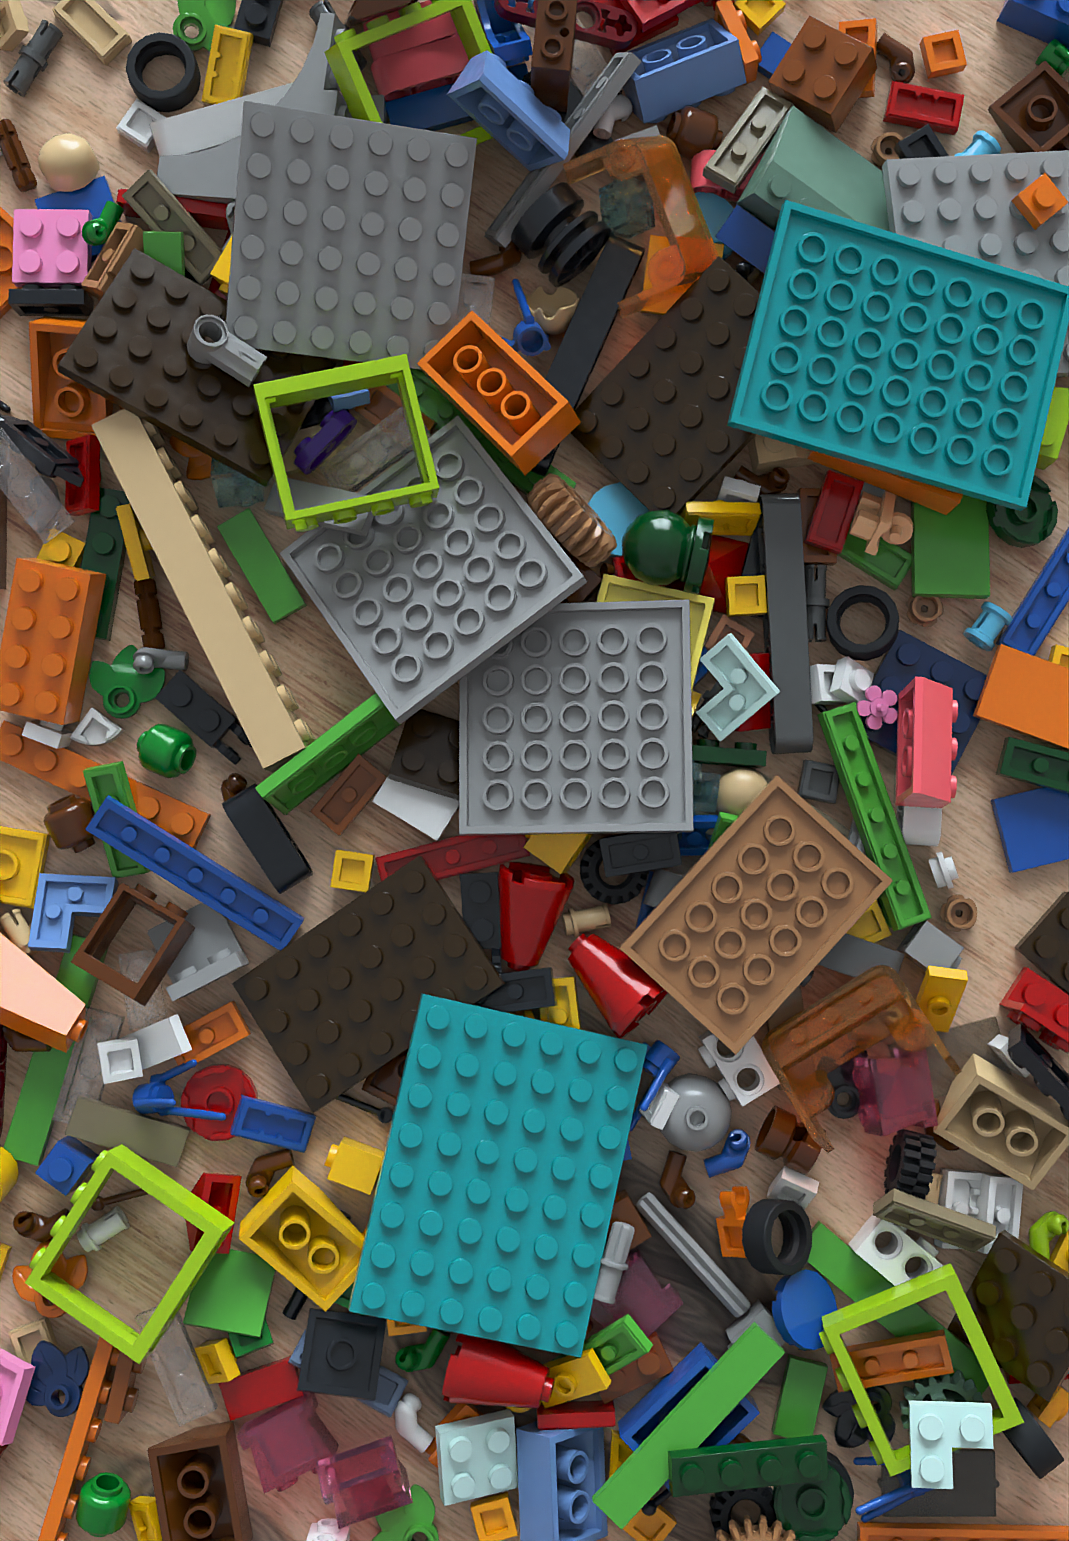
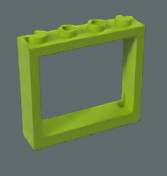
M431 0L432 4L423 8L420 2H415L399 10V18L389 21L388 16L384 15L366 24L368 30L357 34L355 29L352 28L334 37L336 44L324 53L352 118L382 123L354 57V51L450 12L469 60L486 50L492 53L472 1ZM481 126L460 135L477 138L476 145L493 138Z
M407 354L253 384L255 400L287 529L295 528L297 532L310 531L318 528V523L334 520L335 524L348 523L356 520L357 514L372 512L373 516H380L393 512L395 510L394 506L409 503L411 508L426 506L432 503V498H437L439 484ZM397 383L422 484L295 511L271 408Z
M121 1144L108 1152L103 1150L96 1158L91 1167L94 1174L88 1183H82L73 1194L70 1202L74 1206L68 1215H62L52 1227L50 1235L53 1239L48 1247L41 1248L30 1262L29 1268L32 1269V1272L25 1283L140 1364L153 1353L235 1222ZM114 1170L204 1232L140 1334L51 1271Z
M951 1263L822 1316L824 1331L819 1332L822 1344L828 1355L835 1353L840 1367L835 1369L844 1392L852 1390L857 1401L856 1404L852 1405V1409L861 1429L868 1426L874 1439L868 1442L873 1457L878 1466L885 1463L890 1477L910 1469V1444L893 1451L841 1334L944 1291L947 1292L1000 1407L992 1410L993 1435L1024 1423ZM952 1447V1452H953V1451H956V1450H958V1449H961V1448H953V1447Z

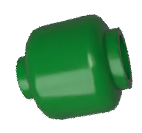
M157 724L151 727L148 731L141 734L137 742L140 764L146 770L165 778H176L181 774L187 773L196 758V748L193 745L192 738L186 732L166 724Z
M108 1472L100 1473L87 1480L80 1491L76 1512L78 1525L85 1532L95 1537H104L119 1531L127 1519L131 1490L128 1484L117 1474Z

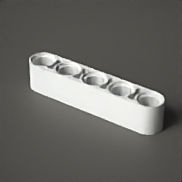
M293 83L150 123L149 126L159 157L187 155L211 149L241 135L243 102L249 101L275 106L285 96Z

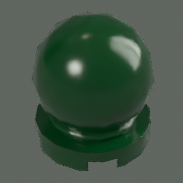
M657 510L646 512L637 517L627 527L622 538V556L626 566L635 578L647 584L669 585L680 579L682 583L684 582L683 592L699 594L709 552L706 548L709 535L713 531L714 519L699 516L697 524H692L690 527L682 516L671 511Z

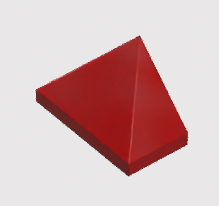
M717 535L711 536L707 562L698 595L715 598L713 612L727 615L725 579L727 577L741 576L748 547L747 542Z
M203 1172L191 1192L234 1222L242 1176ZM186 1220L189 1246L192 1252L204 1232ZM233 1227L216 1253L229 1254Z

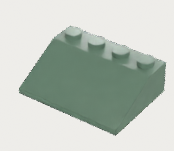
M795 106L790 107L736 204L774 231L776 230L781 206L785 200L890 231L883 172Z

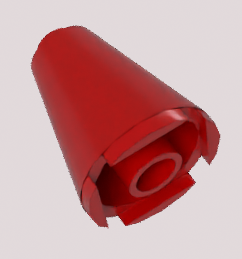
M509 862L508 868L503 863L500 864L498 879L501 958L508 962L507 966L509 968L526 971L530 970V966H537L573 890L574 877L563 873L558 878L549 873L550 867L532 863Z
M582 934L568 948V951L571 953L568 962L612 1032L620 1039L627 1036L640 1025L638 1021L646 1014L650 1015L668 994L628 955L596 934H592L589 937Z
M458 1333L456 1342L462 1343V1346L458 1345L455 1354L450 1356L442 1389L443 1401L456 1404L537 1409L540 1408L542 1401L549 1403L555 1379L549 1377L550 1368L505 1342Z

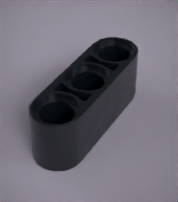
M254 783L223 802L222 806L279 894H282L312 876L313 871L271 804L264 800L255 789L257 784Z

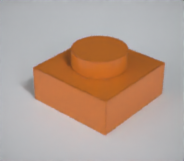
M959 29L922 38L919 45L928 79L964 71L967 62Z
M1046 173L1042 174L1011 200L1034 230L1069 203Z

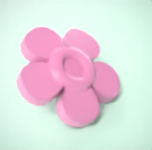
M878 686L868 687L865 691V697L868 701L861 700L856 706L860 716H867L865 720L866 726L877 730L881 728L882 721L887 724L894 723L898 713L894 708H889V706L896 704L898 699L896 693L892 690H886L882 693Z

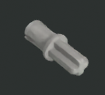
M617 1221L612 1224L605 1251L600 1260L601 1266L594 1298L609 1304L615 1303V1296L623 1270H628V1264L625 1262L635 1230L633 1226L627 1223Z

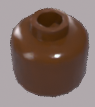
M685 106L680 112L675 111L667 127L665 140L670 142V149L675 155L691 160L694 155L703 150H717L722 142L723 131L718 130V118L713 113L693 106Z
M71 794L46 807L48 813L44 817V825L58 849L72 848L75 853H78L96 843L93 838L94 835L85 830L95 815L91 804L86 798H76L74 794Z

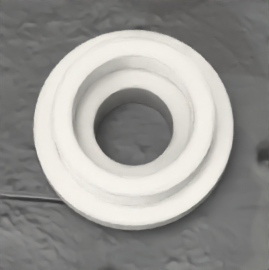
M942 851L936 853L937 857L928 859L937 887L947 886L948 889L954 888L952 880L959 877L952 856L944 859Z

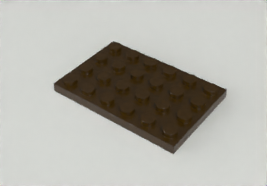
M134 248L58 364V372L262 486L267 487L274 474L255 400L253 384L333 369L337 363L325 357L256 349L265 355L267 359L253 383L248 387L212 363L202 364L195 361L187 350V343L195 321L200 316L208 314L215 315L225 322L227 301ZM201 336L204 341L215 343L211 338ZM317 399L271 408L282 459Z
M720 256L713 261L575 409V413L581 423L570 433L650 511L668 510L680 515L686 503L694 501L757 435L727 426L760 293Z
M418 856L232 984L309 1108L314 1113L409 1049L421 993L474 1005L500 988L505 982L424 858Z

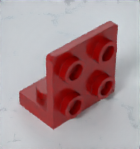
M1023 967L999 1005L1009 1011L1006 1016L1009 1020L1017 1025L1022 1023L1026 1029L1029 1028L1036 1033L1040 1031L1041 1034L1038 1039L1057 1051L1060 1049L1069 1054V995L1031 969Z

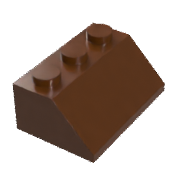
M234 1421L195 1427L148 1448L162 1541L252 1540L253 1534Z

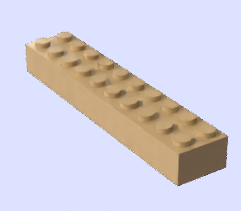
M126 409L120 410L91 426L263 769L274 773L314 742L315 737L306 721L303 722L301 718L297 719L294 710L299 708L296 699L289 688L287 689L284 684L280 685L277 677L281 676L282 672L273 655H269L267 650L263 651L260 644L265 642V638L255 621H252L250 616H245L243 611L249 608L239 588L236 589L233 582H228L227 577L231 576L232 573L224 557L219 555L216 548H211L210 544L214 543L215 539L206 522H203L198 514H194V511L198 510L199 507L189 489L185 488L181 480L177 481V478L182 476L181 471L174 458L169 456L165 447H160L166 442L159 428Z

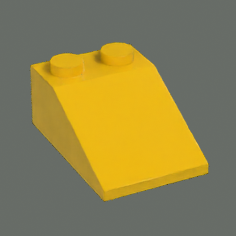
M292 1165L240 1221L239 1240L325 1312L355 1280L365 1237L318 1186Z

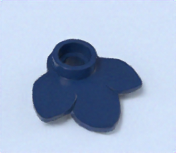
M45 1340L40 1341L34 1349L31 1358V1365L35 1366L26 1401L34 1406H46L48 1411L57 1417L72 1415L78 1410L83 1393L82 1384L85 1382L90 1370L86 1351L83 1346H79L65 1356L54 1344ZM60 1390H62L65 1394V1401L63 1404L60 1402L59 1399Z

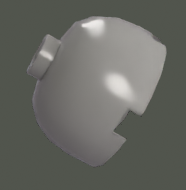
M692 1073L675 1077L668 1082L669 1087L679 1094L680 1097L663 1130L659 1129L669 1143L681 1150L699 1152L714 1147L727 1133L732 1113L730 1102L720 1085L706 1076Z

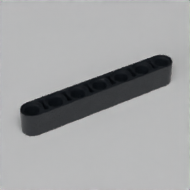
M613 234L609 236L545 378L569 401L574 411L645 252V248ZM560 443L531 472L545 477Z

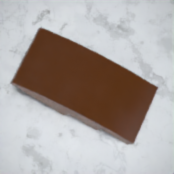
M1044 61L991 104L988 109L1016 153L1069 150V83Z

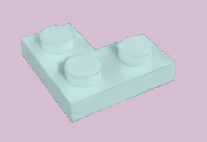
M732 633L727 634L700 658V661L724 689L696 713L720 742L781 692Z
M909 1400L912 1488L953 1489L952 1447L993 1449L991 1403Z

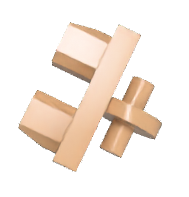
M863 491L854 513L855 518L850 527L849 534L866 540L865 552L876 556L879 549L880 537L889 544L894 545L903 544L912 537L913 522L906 514L894 512L896 495L885 491L883 496L879 498Z

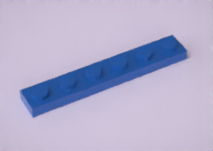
M109 795L105 798L85 829L278 950H282L288 945L304 921L303 916Z

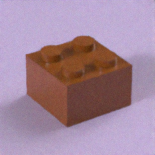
M809 15L768 83L773 93L793 103L797 109L816 123L837 133L877 70L873 47Z

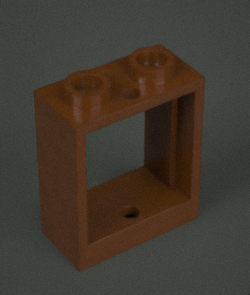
M538 0L531 62V88L534 90V95L545 106L551 107L557 112L567 113L578 0Z
M121 883L74 955L71 963L134 1001L146 1006L195 927L185 920L189 913L175 904L168 902L166 907H163L154 901L157 895L144 886L137 884L132 889L126 884ZM136 904L174 926L138 983L99 961Z

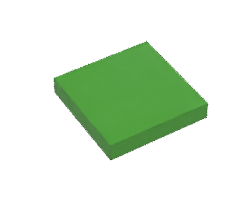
M230 1249L229 1254L216 1253L190 1293L183 1323L185 1325L261 1339L276 1270L254 1253Z

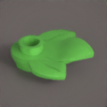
M177 0L180 15L174 21L173 35L184 40L192 51L204 48L210 52L215 24L231 28L229 26L235 15L236 0ZM193 26L197 28L199 34L195 38H189L184 33L185 29Z
M413 1484L405 1500L393 1495L381 1496L374 1500L375 1518L382 1531L372 1541H415L413 1535L416 1532L424 1533L427 1537L425 1541H439L438 1530L433 1524L435 1505L433 1499L423 1487Z

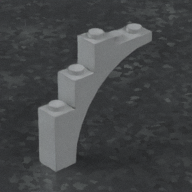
M320 14L314 43L304 66L285 96L275 106L352 118L346 102L339 92L340 88L324 53L336 44L334 39L336 35L347 31V28L336 14ZM241 135L211 149L187 155L160 156L157 177L174 196L229 204L235 201Z

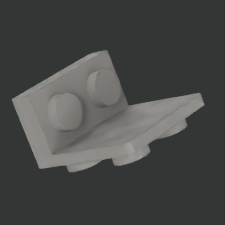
M204 903L186 910L189 914L185 920L191 923L195 929L167 971L173 983L166 987L172 1002L249 964L228 919ZM166 921L148 930V935L157 952L174 927Z

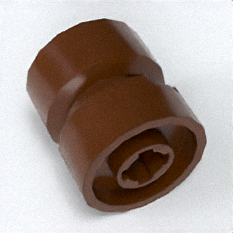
M775 1105L762 1124L756 1139L755 1151L773 1160L782 1157L785 1166L805 1175L811 1170L821 1152L826 1130L807 1120L798 1123L796 1115Z

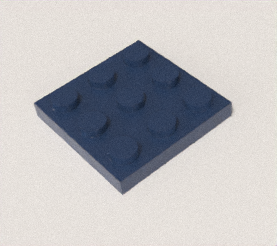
M898 630V636L891 649L882 658L874 674L871 686L880 687L882 693L886 690H892L896 693L897 698L898 694L915 677H925L953 688V700L958 702V717L956 723H952V738L957 739L958 749L956 759L951 761L952 775L980 721L973 714L987 675L904 631ZM898 699L895 705L889 706V708H894L897 711V713ZM860 716L869 742L897 757L898 717L892 724L882 721L881 728L874 730L866 726L865 720L867 716Z

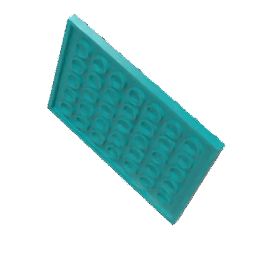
M785 200L781 206L727 426L1021 511L1027 508L1068 329L1069 286Z
M421 993L348 1306L349 1312L581 1358L601 1266L600 1260L604 1252L648 1045Z

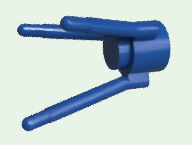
M513 279L512 284L523 314V321L516 325L513 332V340L500 337L516 352L521 351L526 356H536L543 352V350L548 351L551 349L549 334H545L540 325L534 321L522 286L518 279Z
M656 1040L652 1046H647L643 1070L654 1079L633 1113L629 1132L633 1131L642 1117L639 1110L646 1111L664 1079L680 1060V1056L660 1040Z
M195 1059L178 1065L162 1074L152 1075L150 1083L138 1085L133 1092V1106L140 1114L158 1113L160 1116L175 1115L219 1121L226 1119L224 1113L174 1107L176 1101L174 1100L173 1091L165 1082L197 1065Z
M873 1456L856 1457L853 1460L855 1465H877ZM911 1469L897 1474L901 1487L858 1506L855 1511L858 1515H862L861 1521L866 1523L906 1501L924 1495L925 1492L934 1489L912 1488Z

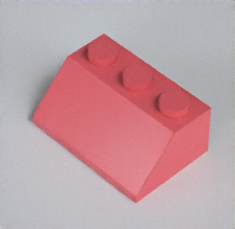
M915 677L898 694L896 806L943 808L951 803V798H955L957 790L956 776L951 775V761L956 759L958 749L957 739L952 738V723H956L958 717V702L953 700V688L925 677Z

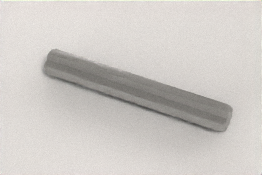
M648 1192L642 1196L636 1203L639 1212L735 1317L738 1318L747 1312L751 1306L749 1300L652 1193Z

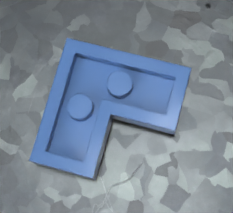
M39 873L28 948L31 951L70 953L75 916L100 917L118 889L116 877Z

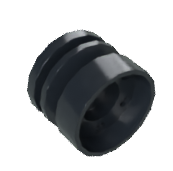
M561 182L542 194L520 218L511 235L512 242L528 259H535L542 255L538 263V269L542 274L549 273V281L555 287L563 286L583 272L595 260L611 235V228L605 222H598V214L595 211L589 210L581 214L584 200L566 182Z

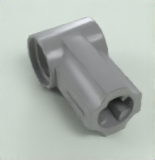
M206 314L200 316L195 321L187 343V350L195 361L202 364L212 363L248 387L253 383L267 359L265 355L229 333L226 323L215 315ZM201 336H207L215 343H208Z

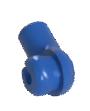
M734 1129L730 1131L721 1154L703 1159L709 1178L742 1167L751 1145L750 1137L744 1130Z

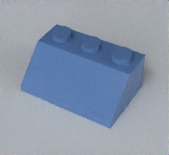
M711 18L628 51L636 55L641 60V63L625 83L623 90L626 97L632 103V112L644 124L661 122L667 118L668 114L683 109L685 106L698 107L703 100L710 97L731 94L735 91V87L747 83L739 39Z
M486 50L472 57L447 95L529 171L565 160L569 151L570 129L561 121L562 118L559 113L553 108L545 106L534 95V90L530 85L522 80H518L506 69V63L499 56Z
M537 1421L516 1428L520 1541H597L608 1536L607 1515L592 1500V1496L606 1482L603 1427L540 1430L538 1429Z

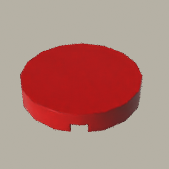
M212 1064L197 1071L187 1082L181 1095V1108L224 1113L226 1119L219 1121L191 1117L183 1118L187 1126L194 1133L196 1132L198 1135L203 1136V1138L210 1141H227L236 1137L231 1135L230 1130L241 1095L258 1099V1092L252 1079L240 1068L229 1064Z

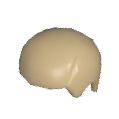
M71 133L55 135L39 151V168L51 187L56 191L72 192L84 188L95 179L98 173L99 162L90 144L80 136Z
M560 285L554 293L548 294L544 292L542 286H538L531 294H525L534 321L540 325L545 334H559L569 327L579 304V298L574 291ZM518 306L520 316L523 319V314L521 312L520 306Z
M739 766L723 773L715 784L713 796L715 807L718 812L739 816L768 783L759 771L749 767Z

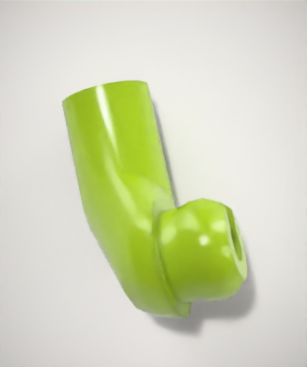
M1056 1211L1044 1213L1029 1229V1247L1050 1260L1049 1242L1056 1235L1059 1236L1067 1233L1069 1229L1067 1217Z

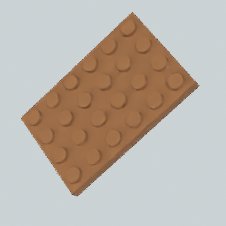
M776 775L619 948L736 1055L893 880Z

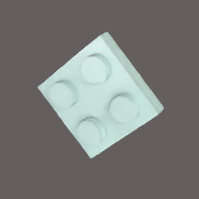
M510 1409L435 1426L440 1498L444 1506L518 1488L514 1415Z

